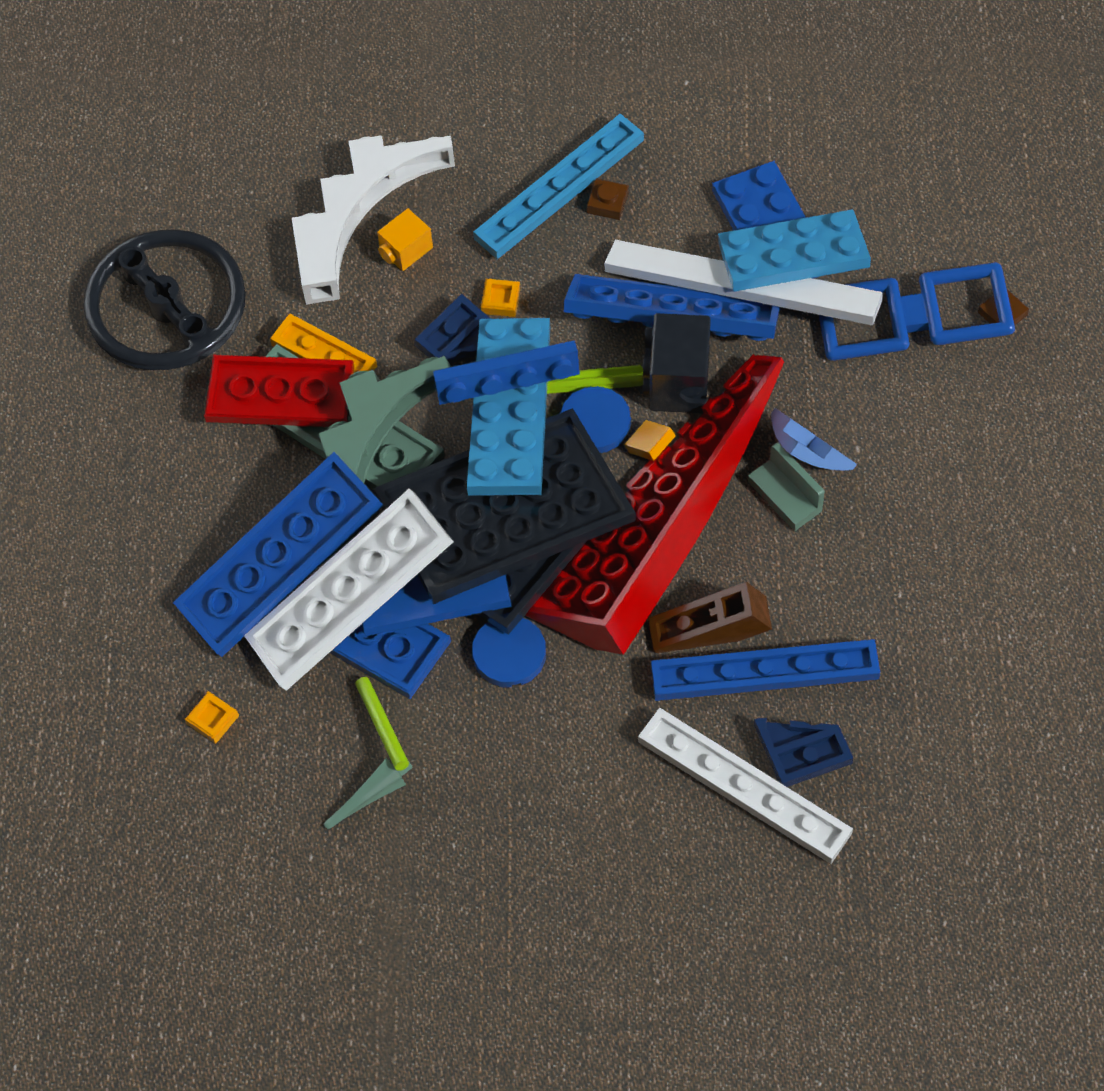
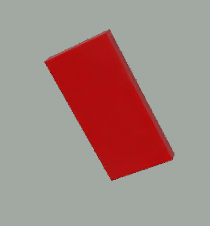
M213 355L204 414L206 422L313 427H329L337 422H348L349 409L340 382L347 380L354 373L353 360Z

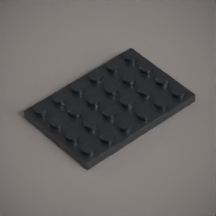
M573 408L545 420L541 495H468L467 477L470 450L375 487L376 497L384 505L382 507L383 510L388 508L410 488L454 541L417 574L433 604L636 521V513Z

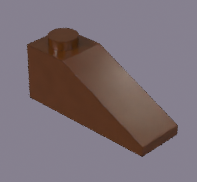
M748 582L648 618L653 650L656 653L738 642L772 630L767 598Z

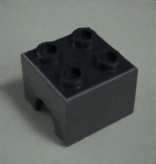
M656 313L653 317V327H646V349L643 359V397H650L651 411L704 413L701 407L707 402L711 324L709 316Z

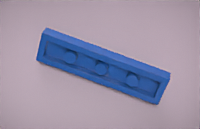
M575 341L433 371L439 405L460 402L483 395H492L515 388L529 387L534 384L565 379L580 374L578 350Z

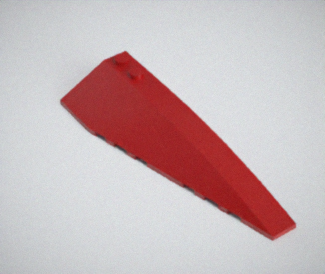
M753 354L723 385L725 391L720 396L713 399L710 398L701 407L704 413L693 424L687 422L677 432L680 438L671 447L667 445L654 461L650 460L626 484L628 491L625 493V496L636 513V521L588 540L525 616L593 649L621 655L625 654L696 543L728 486L784 364L782 357Z

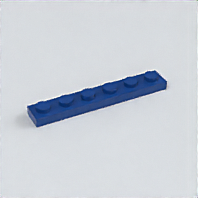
M875 639L651 661L655 701L878 680L880 678Z

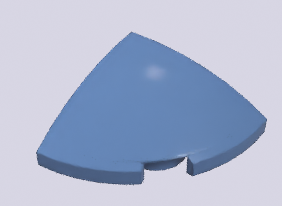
M774 408L772 411L771 420L776 438L781 446L792 456L810 465L830 470H853L857 465L778 409Z

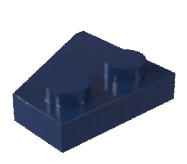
M461 294L415 338L414 346L428 358L445 356L449 364L476 356L480 319L491 318Z
M767 718L754 719V727L777 780L786 787L853 764V756L839 725L823 723L810 725L806 722L791 720L790 724L767 722Z

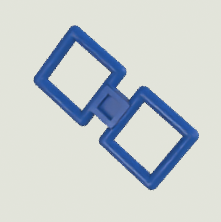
M994 262L922 273L919 277L921 293L900 296L899 285L895 278L844 284L886 293L894 338L838 346L833 317L819 315L826 358L830 361L904 351L910 345L908 333L929 330L931 342L937 346L1013 334L1015 324L1002 266ZM990 277L999 322L943 330L934 285Z

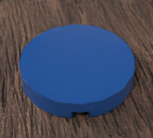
M600 386L586 387L572 393L563 404L561 413L571 408L574 409L600 453H605L618 447L629 432L631 426L629 406L624 398L612 389Z
M525 618L521 619L509 635L487 622L478 630L474 638L472 657L478 673L489 683L500 687H512V685L520 683L523 685L532 681L541 672L546 661V643L540 629Z

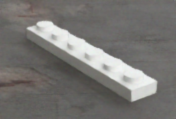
M661 708L657 710L638 736L640 744L832 864L852 835L853 828Z

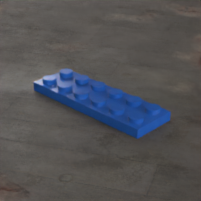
M575 274L564 299L563 312L572 313L573 316L583 319L593 316L605 317L614 323H624L627 321L642 322L647 327H653V317L656 313L706 315L711 319L710 331L715 335L730 336L738 334L746 335L751 340L763 341L767 338L774 339L780 307L683 287Z
M333 452L181 594L173 604L216 654L223 657L246 633L268 615L384 505L348 465Z

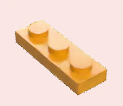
M290 313L270 338L273 347L278 344L298 358L353 360L354 373L375 370L377 368L375 358Z

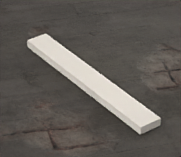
M620 240L614 241L604 263L605 272L868 325L874 324L882 303V292L813 278L733 292L725 263L722 260Z

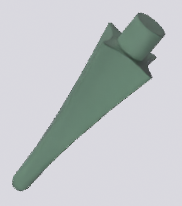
M385 758L356 793L325 821V828L331 829L361 808L405 786L406 783L402 776L413 768L410 762L406 769L397 771L393 764Z

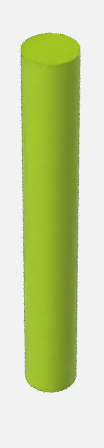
M359 678L355 685L395 770L401 771L409 766V761L369 678Z

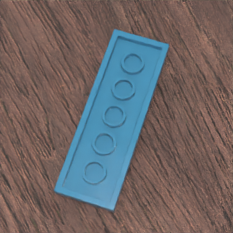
M550 318L480 319L476 362L550 346ZM548 381L529 387H520L492 395L474 397L467 477L468 495H541Z

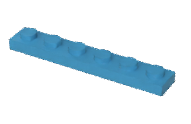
M619 114L473 231L474 240L492 256L499 259L595 181L596 178L600 177L643 142L644 132L622 114Z

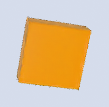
M486 279L481 310L487 315L516 317L520 282Z
M645 420L624 445L630 454L654 461L673 440L675 434L671 427Z
M208 691L185 718L188 726L216 744L239 717L236 709Z

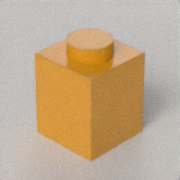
M409 208L377 232L379 254L388 264L394 263L401 271L406 270L433 248L431 228Z

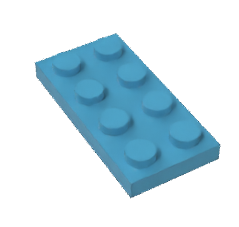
M853 209L718 233V244L733 292L870 267L871 257Z

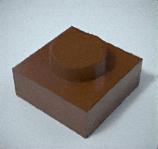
M596 178L587 204V213L620 220L629 194V185Z

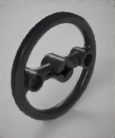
M178 229L157 230L132 237L116 246L104 256L89 277L84 292L83 306L85 319L91 335L98 345L111 357L135 368L170 370L199 362L213 354L226 343L242 318L246 292L238 264L231 254L219 243L191 231ZM164 246L185 247L205 254L220 266L228 280L230 296L226 313L216 328H210L202 315L190 312L184 305L177 281L171 276H158L149 267L144 251ZM114 271H121L129 284L138 285L145 292L153 318L163 323L172 322L180 331L186 348L168 353L142 352L127 347L109 333L101 318L100 297L107 280Z

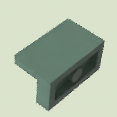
M778 442L771 446L770 460L748 475V483L796 531L822 512L825 491Z

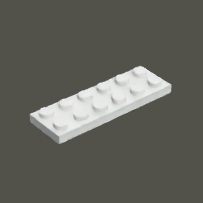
M409 488L244 636L278 685L287 691L454 541L419 497Z

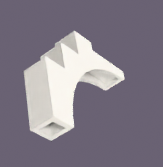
M382 136L362 137L349 141L354 174H339L320 179L325 212L317 214L307 213L303 216L292 217L301 284L306 305L340 299L339 275L344 251L357 225L377 202L408 181L436 170L455 166L451 136L431 137L426 140L407 143L399 142L389 146L383 145Z

